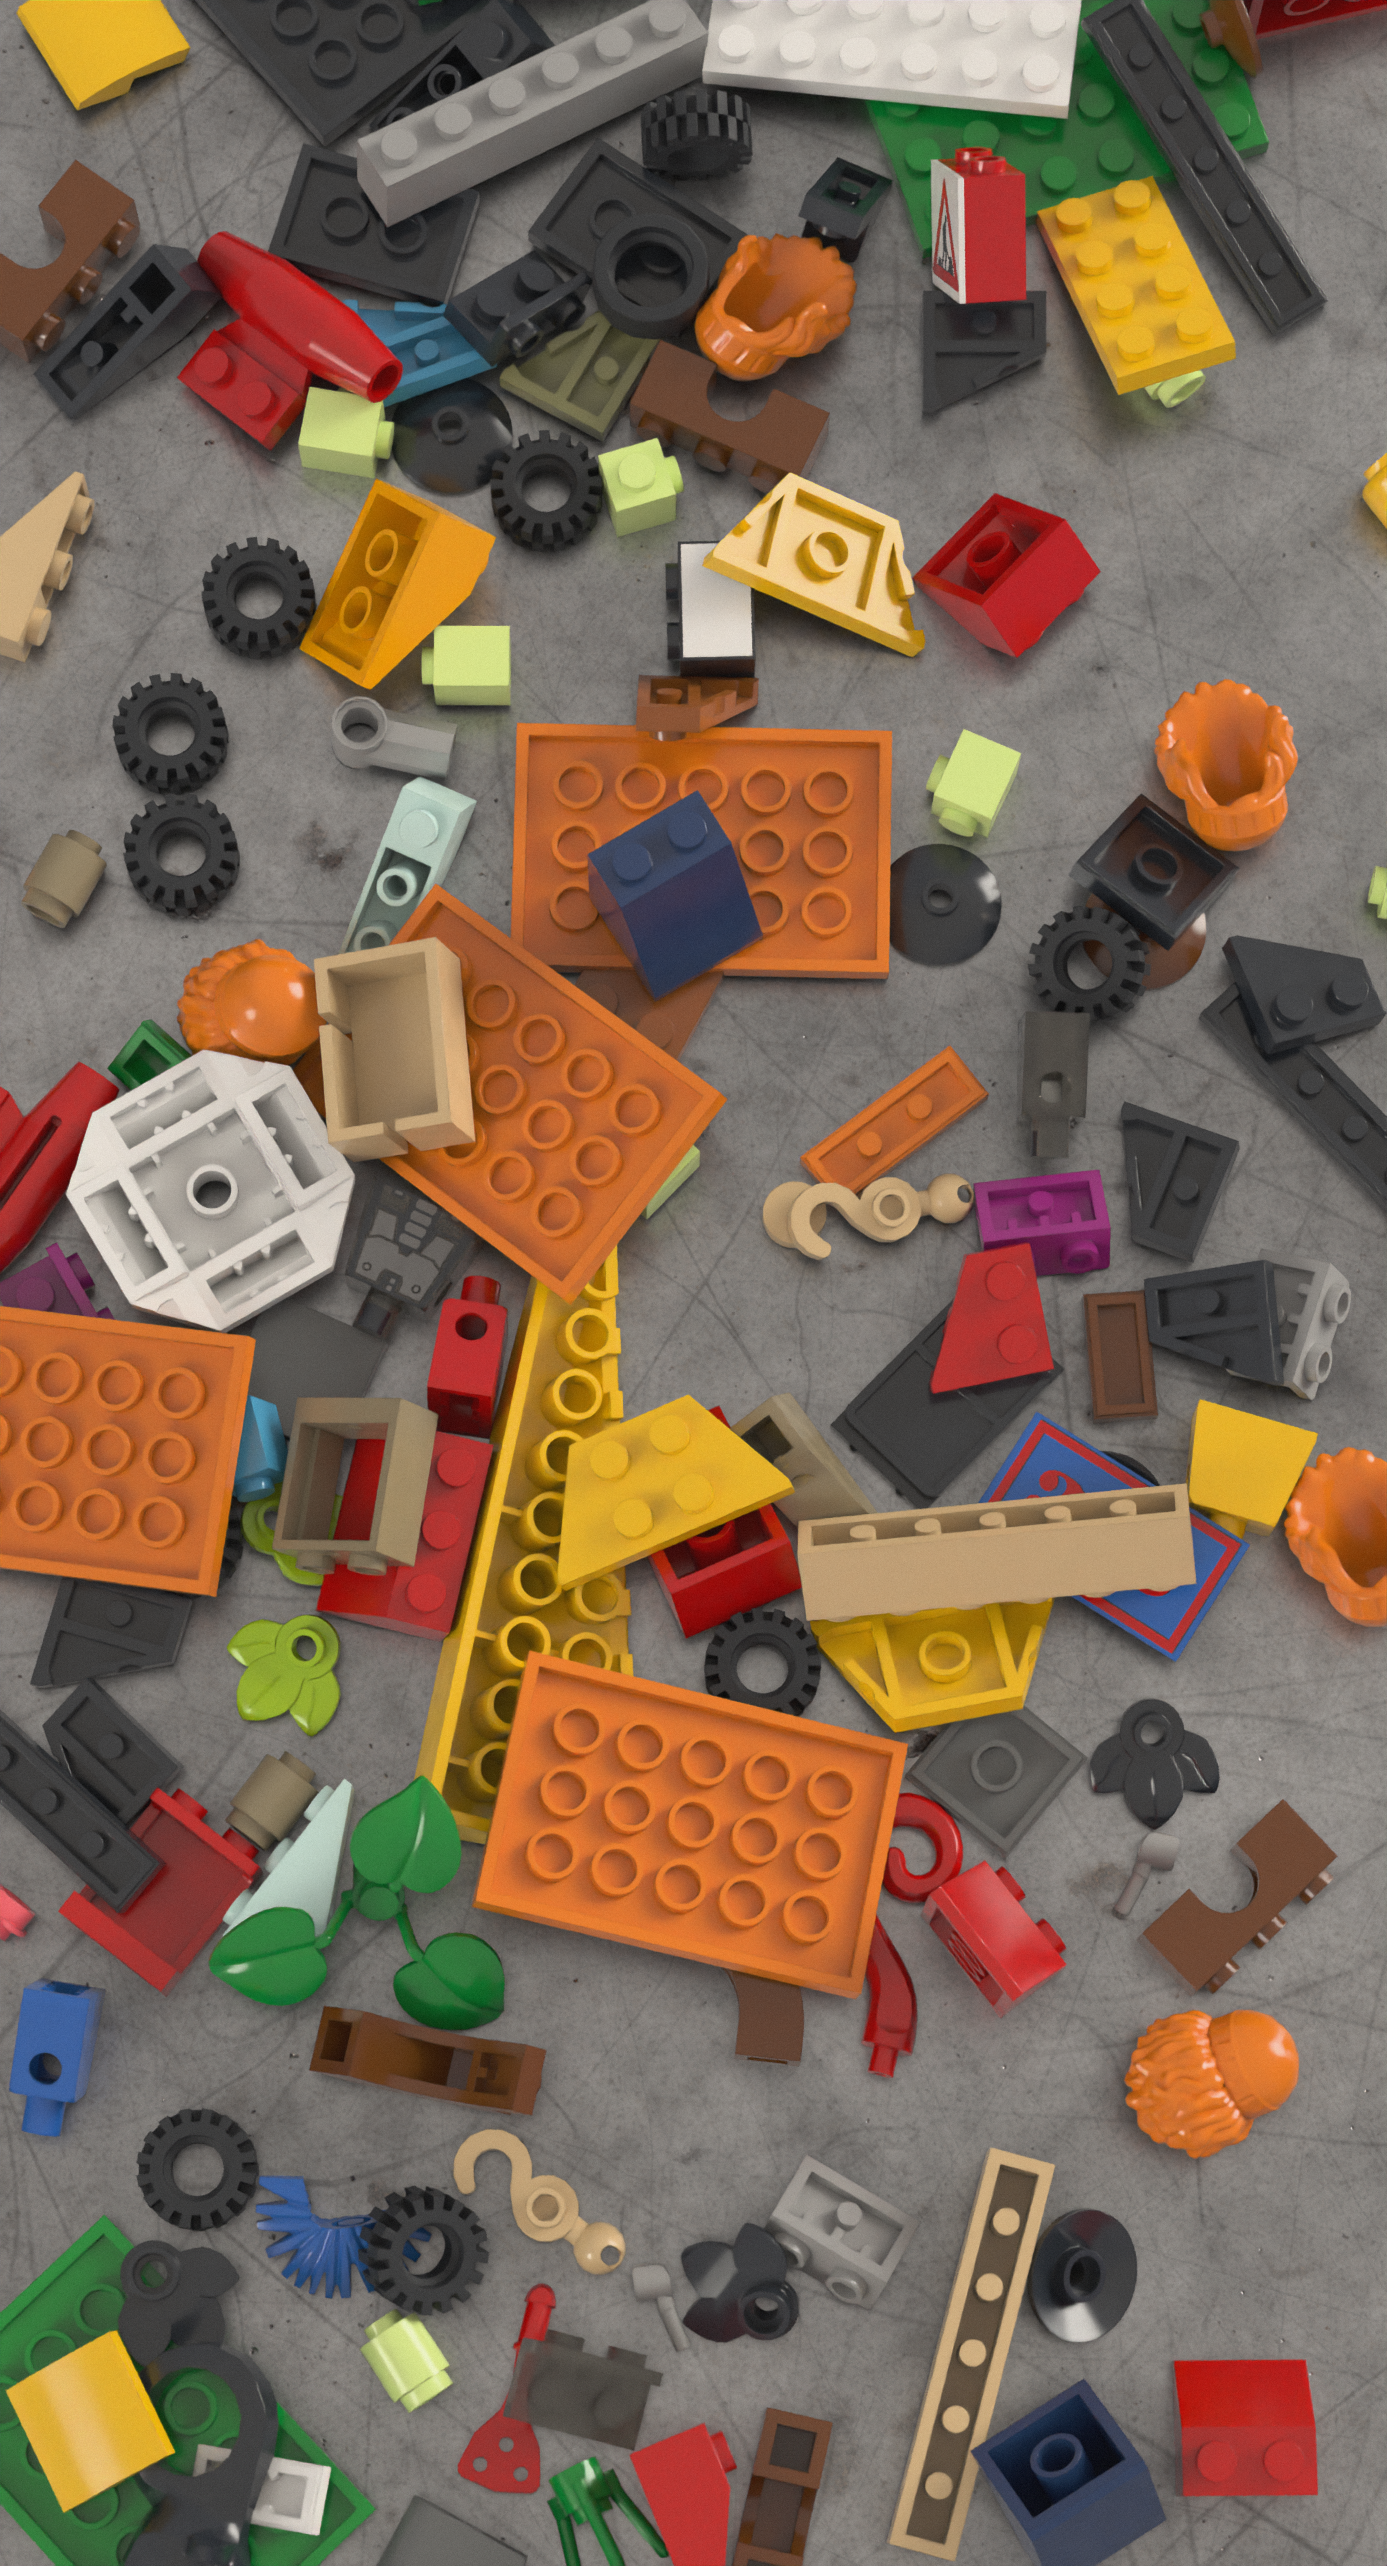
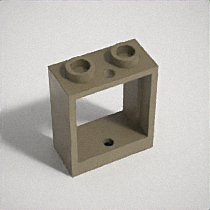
M297 1397L272 1549L297 1558L296 1568L318 1574H334L335 1565H348L347 1569L377 1576L386 1575L387 1566H414L439 1414L402 1398ZM344 1439H386L370 1540H328Z

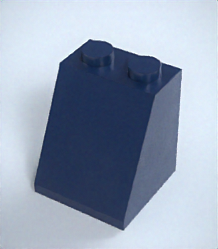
M698 790L587 854L589 898L655 1002L763 939V933L732 843Z
M1084 2378L970 2451L1024 2550L1035 2566H1096L1167 2520L1143 2458Z

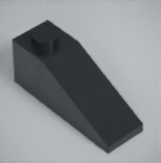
M153 244L35 371L34 375L69 418L77 420L185 337L222 297V293L188 249Z

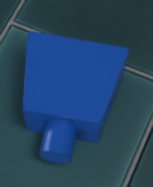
M41 1978L24 1988L9 2083V2092L27 2095L21 2127L22 2131L43 2136H60L66 2102L75 2103L86 2094L106 1989ZM44 2053H50L58 2058L62 2066L61 2075H53L46 2070L43 2064Z

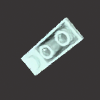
M421 776L402 787L338 955L388 946L435 883L440 887L442 886L458 852L476 806V800Z
M343 1779L336 1790L326 1785L317 1794L304 1813V1817L310 1821L309 1825L295 1842L286 1837L275 1848L263 1866L270 1875L255 1894L245 1889L233 1902L223 1917V1921L229 1925V1928L222 1936L253 1914L274 1907L302 1909L313 1919L315 1936L325 1930L334 1914L355 1798V1790L351 1783Z

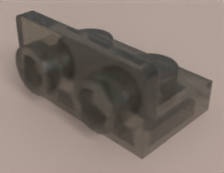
M546 2329L544 2341L523 2337L503 2417L634 2451L650 2386L660 2387L663 2373L645 2369L647 2355L609 2346L606 2358L582 2352L585 2342L584 2338Z

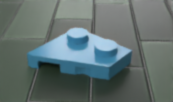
M346 299L341 301L362 318L403 365L401 380L395 390L383 400L384 407L497 367V364L491 367L443 316L447 304L438 307H427L421 303L395 302L394 310L359 309L358 300Z

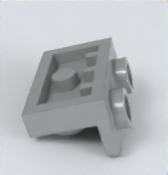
M1261 1249L1257 1261L1265 1259L1273 1264L1284 1385L1281 1386L1291 1388L1300 1398L1313 1400L1319 1383H1323L1327 1379L1331 1369L1332 1350L1330 1347L1337 1325L1344 1322L1350 1309V1283L1331 1262ZM1226 1369L1231 1375L1257 1380Z
M806 2155L764 2229L782 2246L787 2256V2268L800 2269L825 2284L835 2297L844 2302L857 2303L866 2309H872L921 2222Z

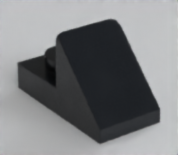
M837 157L805 195L798 216L806 220L801 238H820L824 249L829 246H835L839 250L841 259L855 262L860 256L890 192L893 180Z

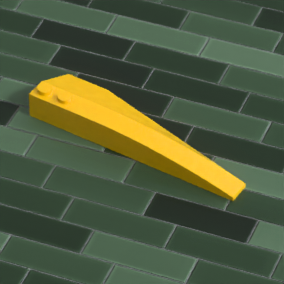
M617 1245L571 1305L531 1275L489 1440V1444L494 1445L450 1633L443 1641L414 1777L415 1780L417 1777L424 1775L436 1787L449 1806L458 1827L460 1840L480 1844H485L524 1661L529 1651L633 1676V1654H629L627 1617L631 1616L630 1590H626L625 1566L567 1591L561 1587L557 1578L569 1445L616 1426L624 1418L623 1392L619 1391L617 1356L621 1354L620 1328H616L615 1296L619 1293Z

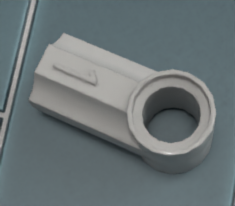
M354 696L346 699L336 707L332 716V748L335 756L344 765L358 769H365L376 765L446 781L454 748L457 724L384 709L377 701L363 696ZM365 723L376 731V735L369 741L357 743L349 740L343 734V731L351 724Z

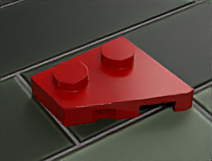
M1022 1242L964 1254L956 1281V1293L952 1306L948 1310L942 1332L944 1336L935 1369L931 1372L929 1379L930 1391L934 1394L1054 1369L1030 1243Z

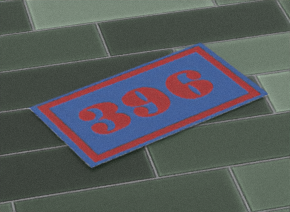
M1036 1412L978 1503L1154 1487L1155 1485L1039 1412ZM1189 1507L1197 1584L1180 1585L1169 1591H1154L1149 1588L1116 1591L1108 1596L1097 1598L1085 1595L1072 1596L1175 1662L1250 1546L1247 1542Z

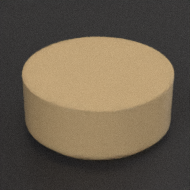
M797 1181L783 1183L774 1188L765 1200L763 1207L764 1228L770 1238L781 1246L797 1248L793 1244L787 1230V1215L792 1202L805 1189L812 1187L806 1183ZM825 1204L816 1206L810 1215L811 1228L818 1236L821 1235L825 1227L827 1215Z

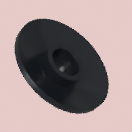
M464 378L401 401L391 421L394 422L391 450L398 467L413 483L425 490L438 494L459 495L475 491L488 484L490 479H493L492 468L495 460L502 461V450L509 443L512 445L513 442L512 423L504 403L491 389L469 378ZM453 419L458 421L462 428L454 435H446L439 429L441 423L445 420Z
M929 844L904 853L891 864L889 943L898 952L924 965L949 966L974 957L987 946L999 925L1002 899L995 876L980 858L957 846ZM937 889L945 890L950 894L952 902L946 907H936L930 903L928 899L929 894Z
M1088 2208L1069 2211L1058 2217L1047 2227L1034 2248L1027 2280L1032 2310L1045 2330L1059 2339L1074 2343H1084L1102 2337L1117 2325L1130 2305L1137 2281V2257L1132 2239L1125 2227L1115 2217L1103 2211Z

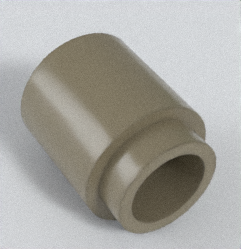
M69 830L66 836L52 834L23 885L27 892L21 901V905L40 919L57 927L65 928L71 917L77 918L80 915L107 867V863L98 856L102 847L93 839L75 830Z
M287 1751L283 1753L279 1760L266 1754L229 1803L234 1809L227 1816L225 1822L266 1852L275 1839L281 1842L287 1836L319 1793L310 1785L316 1773Z

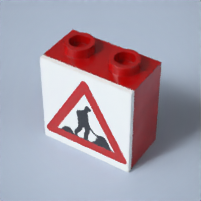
M987 147L955 149V158L931 160L933 284L959 304L1026 300L1025 174L1007 163L1005 157L992 156V149Z

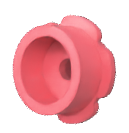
M0 1884V1939L6 1941L11 1933L18 1937H24L27 1934L24 1928L35 1916V1913L19 1897Z

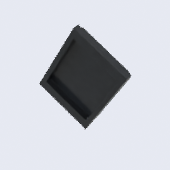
M953 1300L848 1404L846 1409L830 1425L849 1444V1448L853 1452H857L895 1489L897 1495L903 1496L915 1509L930 1508L1064 1372V1368L1052 1358L1054 1365L1052 1370L933 1394L930 1391L929 1379L931 1372L935 1369L944 1336L942 1332Z

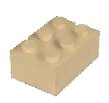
M436 937L314 959L318 1014L330 1023L329 1025L319 1026L328 1143L352 1162H360L408 1153L407 1141L420 1151L475 1142L460 959ZM352 1033V1041L345 1034Z

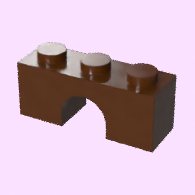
M76 159L38 206L45 231L64 244L60 256L45 267L26 268L16 264L0 253V344L27 363H30L41 349L48 351L56 344L65 328L66 322L64 319L78 302L83 305L94 296L102 282L103 270L115 256L121 258L129 252L140 232L138 227L140 222L134 199Z
M660 340L630 401V426L636 428V432L646 441L658 438L660 447H668L671 443L692 453L693 458L698 463L711 470L723 472L728 468L749 477V482L755 488L767 494L788 473L807 480L828 437L829 412L773 388L766 405L755 417L745 421L724 419L716 414L709 405V401L716 389L717 364Z
M1284 1799L1230 1850L1247 1869L1252 1880V1896L1247 1907L1233 1913L1217 1912L1207 1907L1188 1889L1137 1939L1190 1997L1202 1986L1213 1995L1241 1968L1232 1959L1235 1954L1249 1941L1260 1950L1287 1924L1286 1920L1279 1914L1282 1909L1296 1896L1307 1905L1334 1879L1325 1868L1338 1855Z
M769 2407L766 2408L732 2566L803 2565L809 2525L817 2491L820 2486L833 2422Z

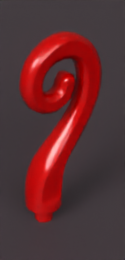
M910 1792L899 1793L892 1830L898 1827H910L920 1830L927 1835L934 1846L935 1861L929 1872L923 1875H913L906 1868L905 1856L900 1848L890 1847L888 1849L882 1884L890 1894L900 1901L908 1903L926 1902L929 1894L959 1875L963 1863V1842L960 1830L953 1817L938 1803L922 1795ZM876 1913L865 1971L869 1983L870 1999L861 2043L873 2049L867 2072L881 2077L893 2078L898 2055L912 2056L918 2023L917 1997L907 1967Z

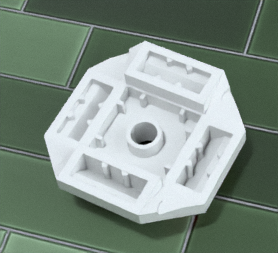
M202 1050L92 1113L66 1195L133 1309L203 1330L227 1333L334 1270L356 1179L343 1154L328 1143L327 1127L290 1066L266 1061L263 1063L235 1055ZM221 1181L231 1188V1195L224 1205L218 1208H206L196 1201L198 1190L207 1182Z

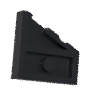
M1264 1259L1144 1279L1149 1342L1274 1386L1284 1385L1272 1263Z
M85 1678L42 1725L52 1755L57 1757L60 1765L128 1828L151 1803L149 1797L158 1787L163 1791L184 1768L170 1752L93 1678Z

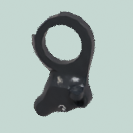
M202 2341L162 2352L138 2373L155 2409L164 2389L178 2376L196 2369H207L223 2378L236 2395L241 2419L239 2437L229 2457L213 2471L195 2477L186 2476L171 2467L163 2459L132 2475L136 2485L152 2507L137 2529L119 2566H251L248 2550L249 2529L265 2477L274 2457L279 2426L277 2401L271 2384L252 2358L224 2343Z

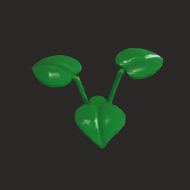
M424 1775L417 1777L396 1795L373 1807L356 1824L350 1839V1856L354 1862L353 1889L345 1890L341 1893V1902L321 1934L315 1936L313 1919L304 1910L293 1907H274L253 1914L232 1928L217 1943L208 1960V1966L216 1977L257 2002L284 2006L303 2001L311 1996L326 1978L327 1962L319 1949L325 1948L332 1943L350 1910L356 1908L362 1915L371 1920L383 1921L393 1916L398 1923L406 1950L414 1961L402 1966L395 1973L393 1990L398 2003L410 2017L422 2024L438 2029L466 2030L487 2024L497 2019L504 2012V1969L498 1954L490 1944L473 1934L458 1932L446 1933L436 1937L428 1944L425 1952L416 1941L408 1917V1906L404 1903L405 1886L420 1893L436 1892L453 1879L461 1862V1840L454 1816L442 1795Z

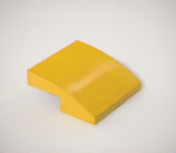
M28 0L19 6L16 13L76 110L128 93L135 78L184 62L190 50L189 44L161 0Z
M117 2330L102 2335L6 2390L64 2513L175 2453Z

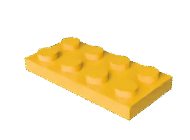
M1153 176L1141 180L1125 181L1115 188L1082 198L1066 199L1059 205L1037 211L1038 229L1118 395L1236 359L1235 340Z

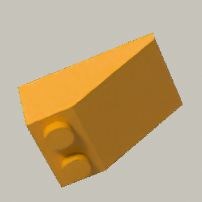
M376 478L299 649L358 685L371 690L470 596L478 577L483 573L488 564L489 553L496 537L431 501Z

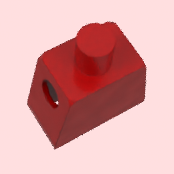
M476 1275L465 1277L460 1299L448 1298L443 1301L427 1383L428 1410L439 1414L436 1431L490 1439L496 1416L508 1341V1309L498 1305L501 1284L492 1278Z

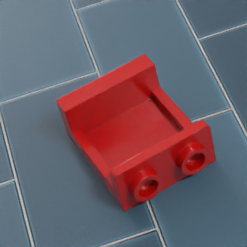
M157 1787L149 1797L151 1803L130 1830L166 1862L165 1866L125 1913H117L87 1884L79 1894L74 1890L58 1912L167 1998L225 1924L223 1917L233 1902L245 1889L251 1891L264 1872L260 1866L253 1862V1859L260 1851L241 1835L228 1828L221 1837L202 1822L208 1811L196 1800L179 1788L170 1797Z

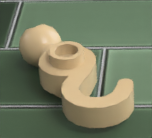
M944 1173L935 1177L928 1184L926 1190L917 1192L908 1182L896 1177H883L870 1183L858 1197L849 1188L837 1183H819L805 1189L792 1202L787 1215V1230L793 1244L804 1255L816 1260H822L830 1255L831 1246L818 1236L810 1225L811 1212L820 1204H828L835 1207L850 1225L867 1237L878 1242H894L906 1237L917 1226L921 1216L932 1215L936 1220L943 1223H956L963 1220L971 1212L974 1205V1192L971 1185L963 1177L951 1173ZM959 1188H963L968 1192L969 1200L967 1203L962 1202L958 1198L957 1191Z
M486 2129L472 2134L461 2144L454 2159L453 2176L458 2190L463 2195H471L476 2189L474 2165L477 2159L488 2151L502 2152L512 2163L510 2193L513 2214L518 2227L527 2237L537 2242L550 2243L564 2238L574 2246L573 2253L577 2263L591 2274L605 2275L613 2272L621 2265L626 2253V2243L622 2233L615 2226L607 2222L589 2224L579 2217L578 2199L575 2191L566 2181L551 2175H540L532 2178L533 2164L528 2150L516 2136L504 2130ZM607 2248H614L619 2251L620 2258L614 2265H607L601 2259L603 2251Z

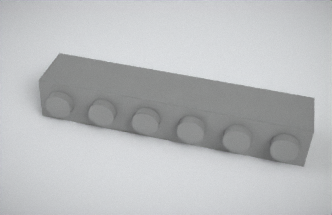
M650 0L357 140V181L386 226L389 227L703 76L702 69L705 49L708 43V32L686 0Z

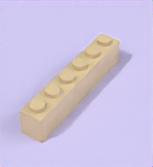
M1187 1483L798 1521L797 1557L807 1621L826 1619L831 1622H844L856 1616L884 1613L908 1616L920 1610L947 1607L971 1610L989 1603L1010 1601L1035 1604L1044 1602L1052 1597L1085 1595L1097 1598L1108 1596L1116 1591L1147 1588L1154 1591H1169L1180 1585L1197 1584Z
M992 2147L986 2152L886 2542L888 2544L955 2562L979 2469L970 2451L986 2441L1055 2169L1054 2164Z

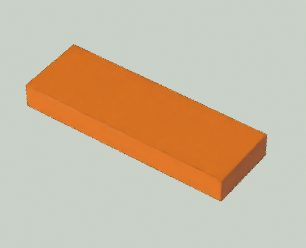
M948 1046L800 1157V1164L816 1184L837 1183L849 1188L858 1197L870 1183L885 1177L988 1100L989 1093L954 1049Z

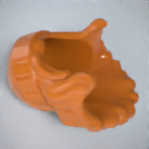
M778 233L770 240L764 236L757 238L755 235H747L739 241L737 251L723 265L719 274L717 289L712 292L697 312L695 334L700 352L705 359L717 364V371L741 382L762 379L777 372L790 357H802L808 353L820 352L829 341L839 337L845 328L851 324L849 313L854 305L853 296L857 290L852 267L840 261V253L835 246H829L824 249L821 239L817 237L800 238L797 235H792L786 238Z
M1230 679L1219 681L1213 686L1207 682H1199L1195 686L1194 694L1184 691L1180 695L1174 706L1165 712L1166 720L1158 725L1159 736L1155 739L1156 747L1154 749V753L1157 755L1158 769L1165 779L1167 788L1174 795L1184 800L1187 820L1194 832L1210 847L1223 851H1244L1263 845L1281 828L1288 811L1285 784L1291 778L1298 761L1297 750L1293 744V727L1289 725L1287 716L1282 714L1279 706H1268L1260 695L1253 693L1250 687L1243 683H1235Z
M255 939L244 945L218 951L212 958H202L200 965L190 969L189 974L185 976L183 980L184 993L177 1002V1006L180 1009L177 1015V1022L180 1024V1031L187 1047L192 1050V1055L202 1050H209L263 1063L266 1061L289 1066L319 1041V1026L327 1024V1021L318 1014L315 973L308 966L299 962L291 952L285 949L270 948L262 939Z
M1345 1447L1335 1456L1322 1453L1316 1459V1467L1305 1466L1301 1477L1298 1478L1290 1495L1292 1499L1285 1506L1287 1519L1284 1522L1289 1547L1299 1558L1303 1570L1312 1578L1324 1583L1330 1603L1343 1617L1366 1627L1387 1626V1462L1381 1458L1374 1457L1372 1452L1366 1449L1356 1450L1351 1447Z
M1240 2009L1217 2018H1212L1204 2012L1191 2010L1182 2014H1172L1165 2019H1155L1154 2023L1147 2027V2034L1138 2037V2049L1134 2050L1131 2055L1132 2063L1124 2078V2082L1132 2088V2091L1126 2095L1125 2101L1130 2108L1136 2110L1137 2124L1141 2131L1149 2134L1151 2139L1159 2144L1166 2143L1174 2149H1185L1189 2157L1193 2159L1198 2157L1205 2158L1218 2153L1226 2146L1236 2145L1243 2141L1249 2135L1255 2118L1278 2110L1289 2099L1298 2083L1299 2054L1290 2033L1271 2015L1254 2010Z

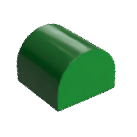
M149 1019L141 1023L107 1069L132 1091L192 1055L157 1023Z

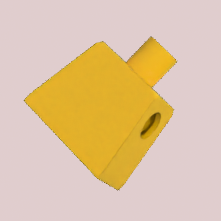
M1200 1399L1193 1412L1185 1477L1189 1507L1242 1540L1245 1531L1261 1536H1270L1316 1443L1318 1433Z

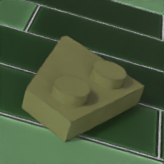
M599 310L587 317L584 324L577 330L565 331L546 343L543 352L516 368L513 364L506 368L499 377L500 387L603 442L644 375L660 340L664 341V338L652 340L631 337L613 327Z

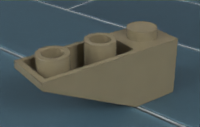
M790 1392L771 1396L729 1428L789 1478L795 1493L773 1503L797 1528L798 1521L878 1513Z

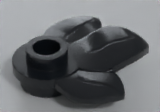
M1155 1698L1139 1700L1127 1708L1121 1717L1118 1733L1098 1744L1092 1755L1089 1771L1093 1792L1111 1793L1124 1789L1127 1802L1133 1813L1151 1829L1160 1828L1175 1814L1183 1798L1184 1789L1198 1793H1215L1220 1779L1217 1759L1209 1742L1202 1736L1185 1730L1182 1718L1177 1710L1169 1703ZM1150 1721L1162 1723L1164 1729L1161 1739L1155 1743H1146L1141 1738L1143 1726Z
M745 2223L737 2234L734 2247L724 2242L705 2241L683 2249L681 2260L685 2274L701 2297L694 2302L683 2318V2324L691 2331L707 2340L726 2343L745 2334L758 2340H772L785 2335L793 2328L800 2308L798 2295L794 2288L785 2280L788 2263L787 2256L779 2242L768 2231L758 2225ZM758 2298L771 2299L778 2304V2308L772 2311L763 2310L758 2307L755 2300Z
M158 2240L140 2243L128 2252L123 2260L120 2271L121 2284L128 2297L120 2312L118 2326L121 2338L128 2352L139 2364L146 2367L166 2350L171 2340L181 2347L202 2341L224 2343L226 2322L216 2297L226 2293L240 2279L238 2272L224 2255L206 2247H197L179 2252L174 2246ZM151 2262H161L167 2270V2278L161 2286L151 2288L143 2281V2269Z

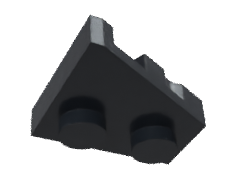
M923 291L922 413H933L1045 357L1046 291H1026V300L959 304L944 291Z
M1239 935L1229 937L1222 947V951L1267 1054L1379 1025L1386 1015V1011L1366 966L1360 958Z
M1124 1101L1121 1108V1116L1124 1129L1125 1160L1134 1242L1194 1263L1240 1150L1239 1141Z
M62 1577L30 1684L44 1689L81 1682L85 1678L97 1679L174 1664L192 1601L188 1598L152 1588Z

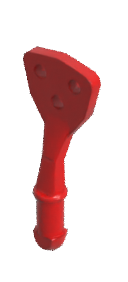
M545 2283L533 2286L524 2300L526 2302L525 2312L518 2340L513 2344L516 2357L512 2385L501 2409L474 2432L458 2463V2473L463 2479L495 2493L532 2495L540 2488V2447L527 2412L529 2385L539 2357L545 2355V2349L543 2348L552 2309H555L556 2306L555 2293ZM504 2438H509L514 2443L512 2450L509 2452H504L499 2447L500 2441ZM475 2459H485L487 2462L486 2469L481 2472L476 2471L473 2468ZM524 2468L528 2472L526 2480L517 2481L514 2478L515 2470Z

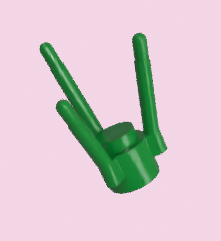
M596 2456L584 2460L548 2480L555 2497L548 2500L547 2504L557 2523L566 2566H582L571 2516H573L577 2527L588 2522L590 2523L610 2566H626L603 2517L604 2514L613 2510L608 2497L612 2498L642 2538L648 2542L660 2558H667L669 2556L665 2542L624 2491L614 2469L603 2472Z

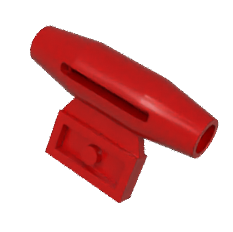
M227 231L218 232L203 245L197 258L198 263L220 290L223 299L240 318L217 331L214 329L176 378L270 451L274 448L305 408L313 374L372 403L386 399L395 390L402 377V363L355 311L287 260Z
M79 1061L25 1116H23L14 1097L0 1086V1274L32 1242L67 1191L73 1171L76 1168L92 1113L116 1100L120 1089Z

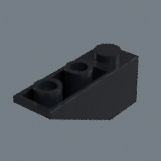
M491 0L368 126L373 132L380 130L556 45L523 6L505 0Z

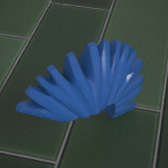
M303 2176L259 2177V2185L285 2199L256 2204V2213L271 2216L257 2221L259 2230L288 2232L287 2235L265 2248L269 2258L296 2249L281 2272L286 2279L299 2268L294 2286L301 2288L307 2278L311 2276L309 2294L314 2295L325 2272V2298L333 2297L336 2285H338L341 2298H351V2265L354 2263L368 2293L375 2291V2286L367 2282L362 2272L368 2266L359 2261L358 2249L368 2248V2242L360 2238L362 2227L373 2230L377 2222L375 2219L368 2216L369 2214L321 2219L311 2213V2204L308 2201L309 2195L305 2188ZM421 2227L415 2230L410 2235V2238L429 2242L432 2234ZM407 2239L402 2255L416 2262L421 2253ZM403 2260L404 2266L408 2271L409 2268Z

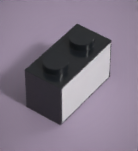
M720 541L678 542L677 563H665L666 601H678L679 622H667V660H680V676L755 678L754 588L702 566L704 557Z

